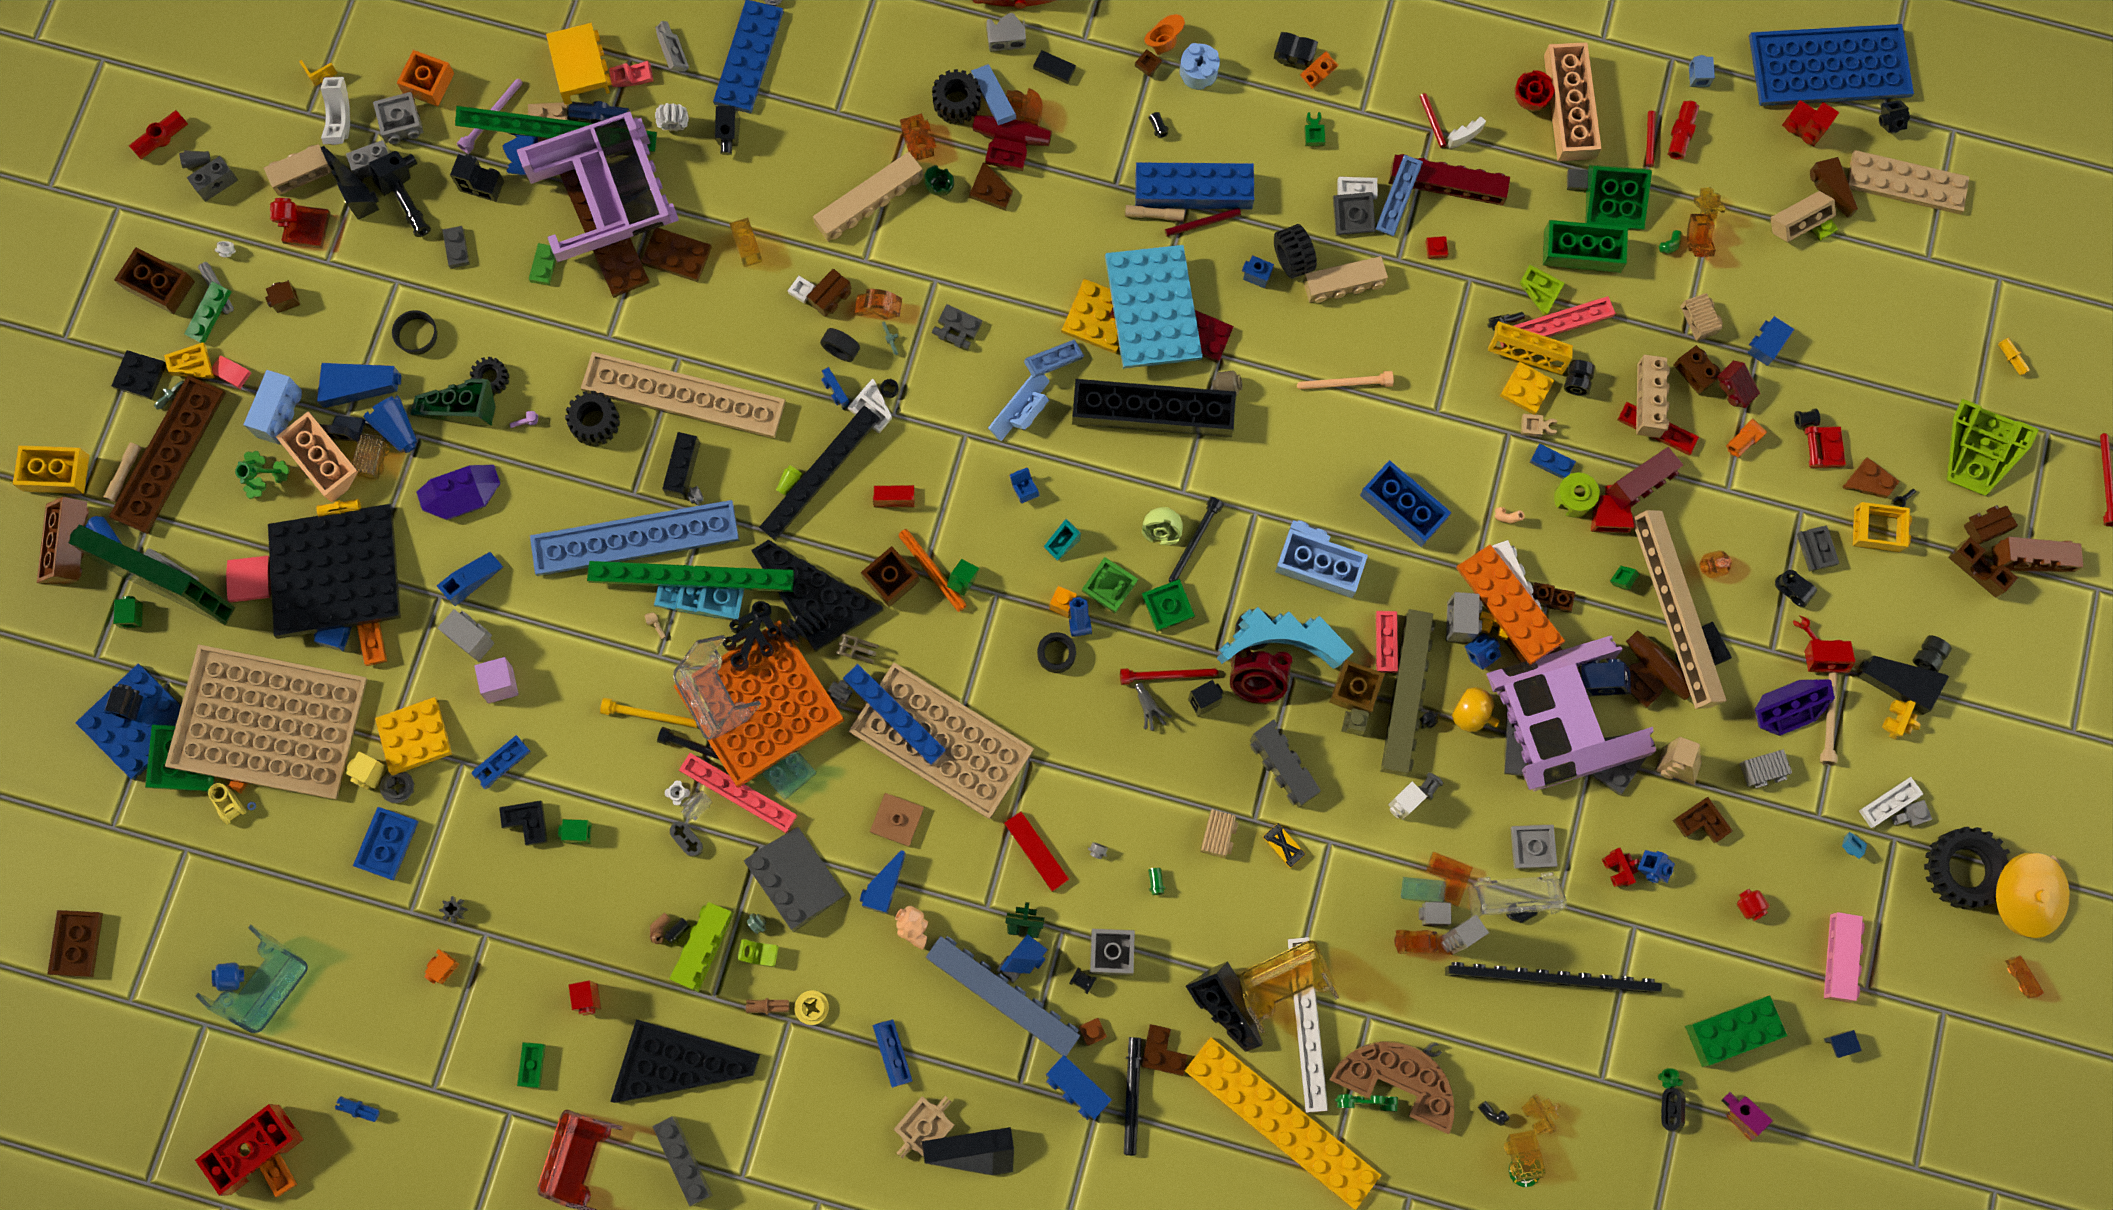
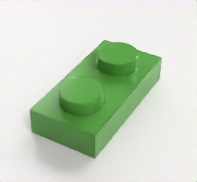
M538 243L529 275L531 283L550 285L556 263V258L550 245Z

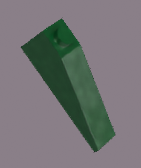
M468 379L459 385H448V388L440 391L435 389L416 395L411 415L469 425L491 426L496 405L490 381L488 379Z

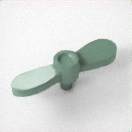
M884 321L882 326L886 333L887 343H890L894 354L898 355L899 353L893 342L898 337V334H890Z
M182 380L177 383L171 390L164 388L165 396L160 398L154 404V407L162 409L169 400L175 399V393L180 390L184 381Z

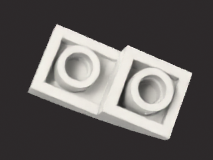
M1480 116L1476 122L1472 120L1467 128L1462 125L1458 130L1454 129L1448 136L1447 148H1456L1473 139L1483 130L1486 120Z

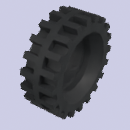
M1963 827L1939 836L1938 840L1930 845L1932 849L1925 855L1929 861L1927 864H1924V869L1929 870L1930 875L1926 877L1927 882L1932 881L1934 885L1931 888L1933 893L1939 892L1941 894L1940 900L1943 902L1948 900L1951 902L1950 906H1960L1962 909H1976L1995 903L1998 879L2002 870L2009 862L2006 856L2010 853L2009 849L2003 850L2000 846L2003 841L2000 838L1995 840L1992 838L1994 833L1990 831L1982 832V828L1979 827L1973 829ZM1958 850L1975 852L1985 866L1984 879L1974 888H1966L1959 885L1950 873L1949 862L1951 856Z

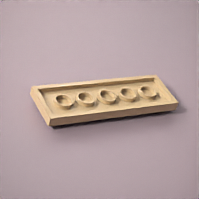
M1854 150L1851 156L1847 181L1852 190L1961 215L1964 212L1969 176Z

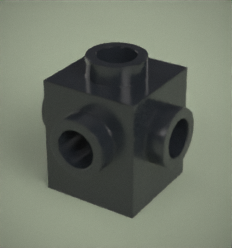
M1901 100L1883 103L1881 105V115L1879 116L1880 126L1888 133H1897L1900 130L1907 129L1908 121L1910 120L1909 108Z

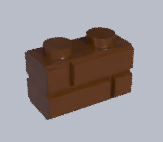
M832 269L806 296L807 302L824 317L829 313L833 314L838 308V303L850 296L852 292L851 283L838 271Z
M1996 505L1987 509V514L1985 515L1977 513L1969 517L1970 521L1964 525V528L1968 535L1980 545L2014 530L2018 524L2014 517H2012L2008 506L1999 508Z

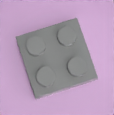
M1554 825L1510 827L1514 869L1557 867Z

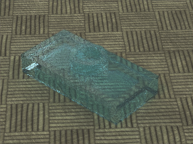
M1403 877L1401 898L1444 903L1446 882Z

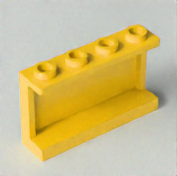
M592 23L546 34L564 105L572 104V95L599 88H604L606 94L610 93L611 79L609 73L605 74L608 67L606 60L601 59V56H604L602 45L597 43L601 40L598 30L593 29Z

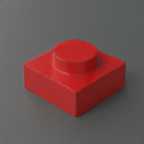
M1446 236L1426 238L1428 259L1448 257Z

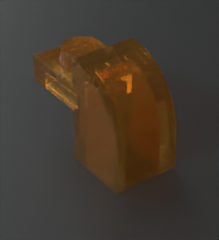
M1028 88L1027 94H1023L1018 90H1007L1006 97L1010 105L1021 109L1020 120L1040 126L1043 111L1040 95Z
M1690 214L1687 228V246L1689 251H1693L1695 257L1715 255L1716 249L1712 241L1715 225L1711 214Z
M867 289L865 294L857 295L855 314L858 316L876 314L883 319L900 317L902 298L886 290Z
M1396 930L1394 944L1398 954L1438 953L1436 931Z

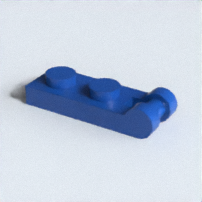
M515 735L476 767L471 774L475 779L478 778L480 780V785L483 789H488L498 778L531 751ZM489 768L492 773L487 777L485 771Z

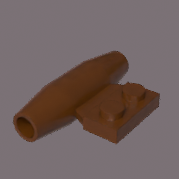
M1638 630L1626 640V643L1640 661L1628 667L1630 669L1631 695L1645 709L1662 694L1664 686L1684 701L1691 696L1682 668L1658 644Z

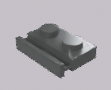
M1827 525L1797 533L1809 572L1839 564Z

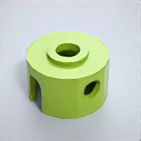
M1572 473L1565 477L1555 490L1554 501L1557 508L1563 504L1569 510L1566 516L1582 517L1595 506L1599 499L1600 490L1593 477L1586 473ZM1580 486L1584 488L1585 495L1582 497L1577 496L1574 493L1575 487Z

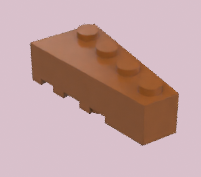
M2007 537L1992 547L1993 565L2000 566L2003 564L2010 571L2076 572L2083 568L2081 544L2073 543V541L2060 542Z

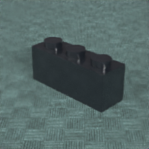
M677 432L662 487L666 496L686 500L701 444L698 436Z

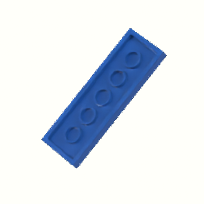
M745 0L714 96V105L733 106L738 111L752 113L781 22L783 8Z

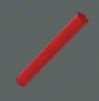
M1421 94L1419 97L1440 148L1447 146L1440 125L1427 94Z
M1653 110L1648 111L1647 167L1654 166L1656 112Z

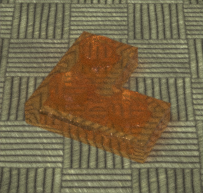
M1433 851L1425 872L1444 879L1438 900L1459 907L1473 867Z

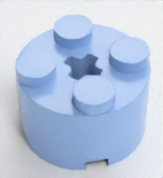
M1192 43L1183 52L1179 73L1185 85L1192 89L1201 90L1204 87L1211 86L1216 81L1220 64L1219 54L1216 49L1206 44Z

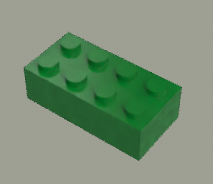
M1549 220L1544 229L1543 266L1621 273L1627 264L1628 227Z
M1770 995L1685 1026L1702 1067L1713 1065L1787 1037V1033Z

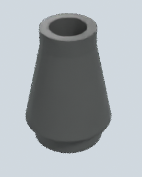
M184 150V152L179 153L183 169L188 168L190 170L211 162L209 151Z

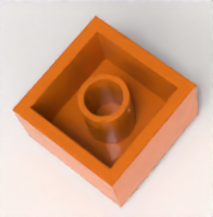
M413 50L397 81V85L403 94L412 92L414 98L439 106L454 76V72L448 62Z

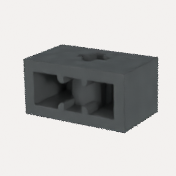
M221 156L186 177L205 202L238 181Z

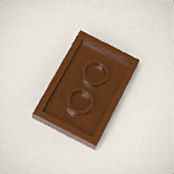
M655 227L641 262L643 265L698 282L712 246L711 244Z
M57 910L47 975L94 977L103 913Z

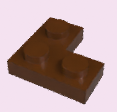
M1709 797L1704 798L1672 820L1684 837L1689 836L1702 827L1714 844L1733 832Z
M1150 1024L1141 1067L1183 1076L1187 1054L1167 1050L1171 1029Z

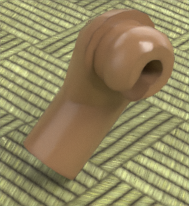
M665 912L650 925V940L655 944L663 942V927L671 921Z

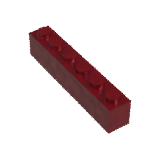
M1395 154L1388 184L1393 185L1405 154ZM1426 158L1417 159L1423 161L1413 189L1501 206L1504 205L1507 199L1510 176H1505L1503 173H1489L1483 169H1469L1462 165H1448L1446 162H1432Z

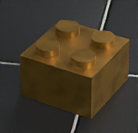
M1345 660L1341 666L1329 703L1348 710L1355 708L1367 711L1370 715L1385 673Z

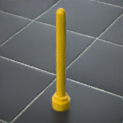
M603 698L600 707V714L610 715L616 712L694 728L699 727L696 721L691 718L619 705L610 698Z

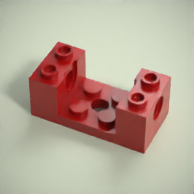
M268 1104L195 1159V1161L219 1196L232 1195L249 1182L247 1176L277 1153L289 1152L304 1139L280 1105ZM245 1143L249 1144L251 1148L247 1156H243L240 1152L241 1146Z

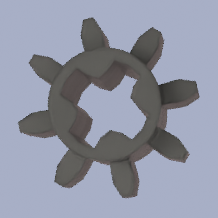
M840 680L839 683L835 681L832 683L827 694L836 706H840L841 703L847 704L853 691L849 689V684Z
M451 896V901H442L444 906L439 911L445 914L443 920L447 921L451 918V922L456 924V919H465L463 914L468 909L462 906L464 900L460 899L456 902V898ZM454 906L457 907V911H454L453 914L450 913V909H453Z

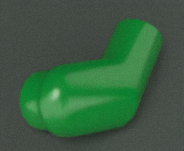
M1674 230L1671 240L1659 244V251L1666 254L1677 251L1680 247L1682 232Z

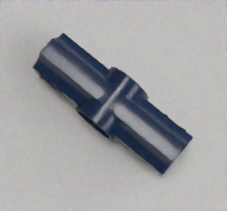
M572 101L568 109L570 119L588 121L592 124L630 112L629 108L609 106V104L602 101H594L592 104ZM624 118L608 123L611 125L627 126Z

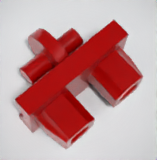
M1619 847L1609 852L1610 854L1602 859L1606 869L1616 866L1618 874L1610 877L1614 887L1623 885L1627 887L1636 883L1633 874L1638 873L1635 864L1640 863L1639 858L1633 860L1630 853L1624 855Z

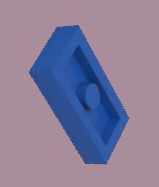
M830 368L822 370L823 378L821 381L826 389H831L833 393L831 397L835 405L840 404L843 410L848 408L850 405L849 400Z
M1539 443L1529 463L1564 479L1570 474L1576 461Z

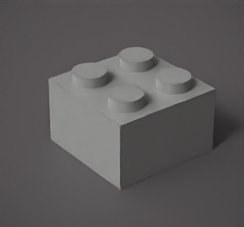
M1454 592L1448 600L1446 642L1471 643L1478 633H1481L1482 621L1479 620V613L1482 612L1483 603L1479 600V594Z
M453 609L438 627L445 636L478 662L495 644L490 639L492 635L464 611L459 613Z
M1092 929L1090 974L1132 976L1134 972L1135 930Z

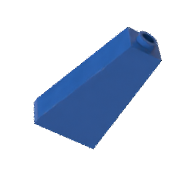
M322 363L317 402L323 408L397 392L398 385L401 384V373H399L395 366Z

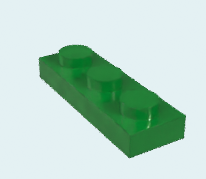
M212 281L184 334L200 343H205L232 291Z

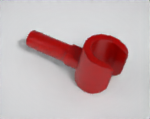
M1799 615L1802 619L1801 623L1793 620L1794 626L1804 629L1812 640L1818 639L1809 627L1810 620Z

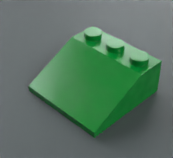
M1589 164L1585 223L1645 229L1652 170Z

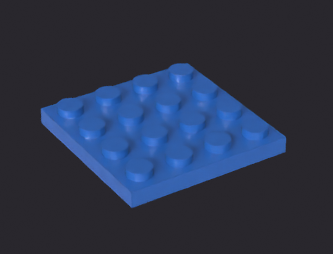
M139 663L114 685L116 687L119 684L131 686L132 689L140 691L139 695L144 697L136 721L122 719L105 711L111 692L110 689L75 722L132 780H135L147 769L152 725L176 726L181 709V704Z

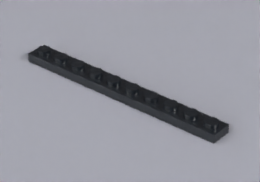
M1451 962V965L1445 967V976L1644 993L1662 992V983H1655V979L1642 978V982L1634 981V977L1622 976L1621 980L1613 979L1612 975H1600V978H1593L1590 973H1578V976H1570L1568 971H1557V974H1549V970L1536 969L1535 973L1528 972V968L1516 967L1515 971L1507 970L1506 966H1494V969H1487L1484 964H1473V967H1464L1462 962Z

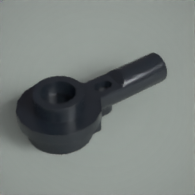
M1523 312L1512 315L1506 314L1491 317L1488 319L1489 323L1487 326L1495 331L1498 321L1507 324L1508 322L1522 320L1525 318Z

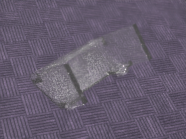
M724 635L697 640L673 673L674 681L701 733L707 740L718 738L747 722L761 705L760 701L747 704L738 702L734 705L717 672L721 668L722 657L717 649L725 640Z
M1553 872L1541 873V877L1491 880L1490 877L1478 878V882L1468 886L1471 917L1477 915L1478 918H1481L1484 915L1551 911V914H1556L1568 908L1567 899L1559 877L1554 876Z

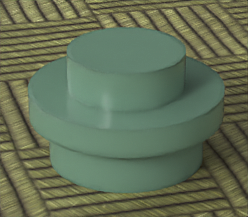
M752 913L747 920L749 927L757 934L760 931H765V919L760 914Z

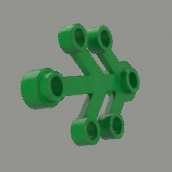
M1339 1094L1335 1098V1102H1337V1108H1355V1104L1380 1105V1111H1397L1398 1097L1371 1095V1100H1365V1097Z

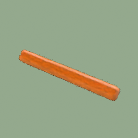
M908 529L902 530L898 534L899 538L958 612L962 611L966 607L964 600L956 591L946 587L948 580Z

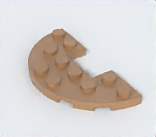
M1380 1041L1364 1045L1344 1057L1329 1078L1330 1081L1370 1098L1378 1079L1416 1096L1409 1112V1117L1449 1134L1454 1120V1100L1451 1086L1440 1066L1429 1055L1414 1046L1395 1041Z

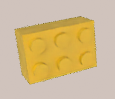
M18 445L13 485L23 492L84 494L90 455L81 448Z

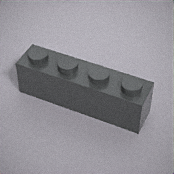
M671 1116L652 1126L689 1207L713 1196L677 1118Z

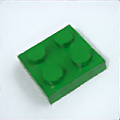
M1180 579L1142 593V598L1156 632L1195 618Z

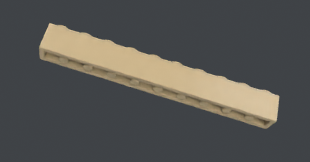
M1646 510L1633 517L1634 528L1695 709L1712 708L1727 700L1663 512Z

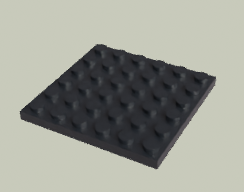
M391 504L361 508L359 511L322 517L313 516L268 524L273 631L276 639L401 618L393 508Z

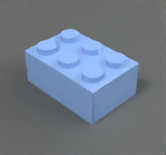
M266 370L243 425L256 438L279 445L280 441L276 436L285 430L288 422L293 419L296 403L301 400L302 390L289 376Z

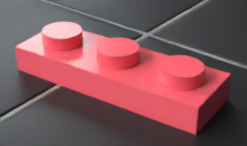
M1376 611V671L1382 673L1398 672L1397 611Z

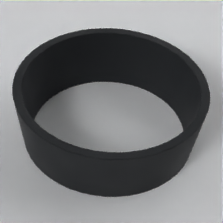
M412 310L403 313L395 320L392 327V338L395 344L405 352L418 355L428 352L435 345L437 329L430 315L423 311ZM414 319L428 321L434 327V334L430 342L420 349H405L401 345L399 338L402 327Z

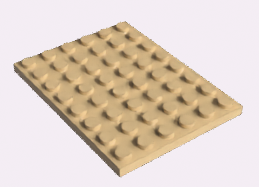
M198 644L165 767L337 800L367 678Z

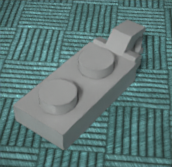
M661 21L655 28L670 70L685 72L689 66L678 36L671 32L668 22Z

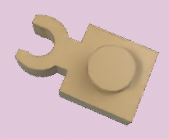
M1523 414L1521 435L1541 437L1543 432H1545L1547 435L1553 436L1557 433V430L1550 429L1549 425H1556L1557 420L1549 419L1543 421V415Z

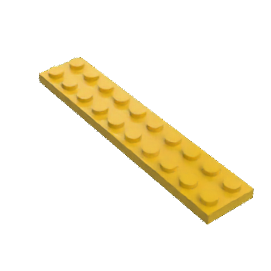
M1212 1037L1208 1039L1184 1070L1185 1073L1352 1209L1356 1210L1381 1177L1380 1173Z

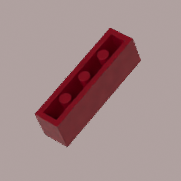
M1667 447L1615 482L1606 492L1621 510L1628 505L1632 508L1641 501L1639 499L1641 496L1645 499L1654 492L1652 490L1654 487L1658 490L1667 483L1665 481L1667 478L1671 481L1680 474L1678 470L1683 464L1672 450Z

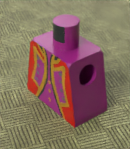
M1729 1092L1721 1100L1730 1109L1726 1116L1750 1141L1759 1136L1773 1121L1746 1096L1739 1101Z

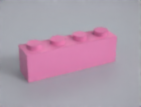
M1839 912L1830 914L1824 999L1854 1002L1857 1001L1860 995L1858 977H1860L1862 971L1859 961L1863 953V944L1861 943V935H1863L1865 924L1862 922L1863 916Z

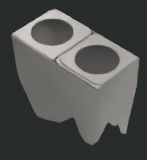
M1013 13L1002 17L997 25L991 19H987L986 31L990 52L1026 48L1024 20L1022 24Z

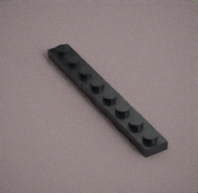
M864 405L759 528L776 541L878 423L880 418Z

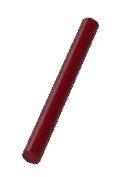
M1240 208L1167 228L1165 229V234L1168 237L1241 216Z

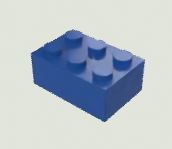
M1065 1055L1046 1074L1048 1078L1046 1082L1055 1091L1059 1088L1064 1093L1062 1097L1070 1105L1075 1103L1080 1108L1078 1112L1086 1120L1089 1118L1095 1120L1112 1100Z

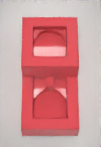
M648 61L632 66L625 63L609 68L612 87H628L653 82L651 64Z
M219 356L212 366L214 376L232 384L238 389L242 388L251 375L248 369L223 356Z

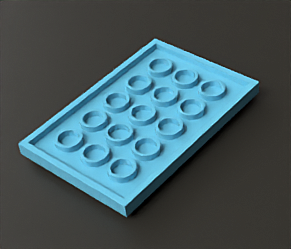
M1177 245L1106 253L1105 261L1123 369L1201 360L1202 351L1184 246Z

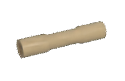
M1126 205L1125 217L1184 221L1185 210Z
M131 442L129 443L122 457V462L103 498L116 502L125 478L142 447Z

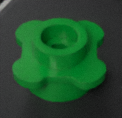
M1667 1068L1658 1075V1079L1662 1081L1664 1088L1669 1089L1683 1085V1080L1679 1078V1072L1676 1069Z

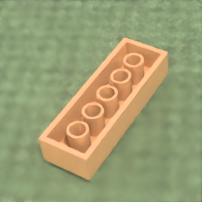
M1587 42L1549 44L1544 54L1546 74L1551 77L1553 87L1555 88L1550 101L1557 161L1596 159L1602 148Z

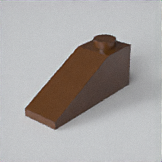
M1835 157L1816 162L1810 169V178L1815 183L1816 188L1833 198L1835 206L1847 218L1852 217L1858 208L1839 158Z

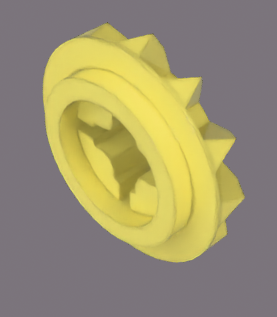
M810 990L802 993L797 998L795 1014L802 1023L816 1025L827 1017L829 1004L827 998L822 993ZM817 999L815 1007L820 1013L812 1011L807 1017L809 1009L804 1003L813 1004Z

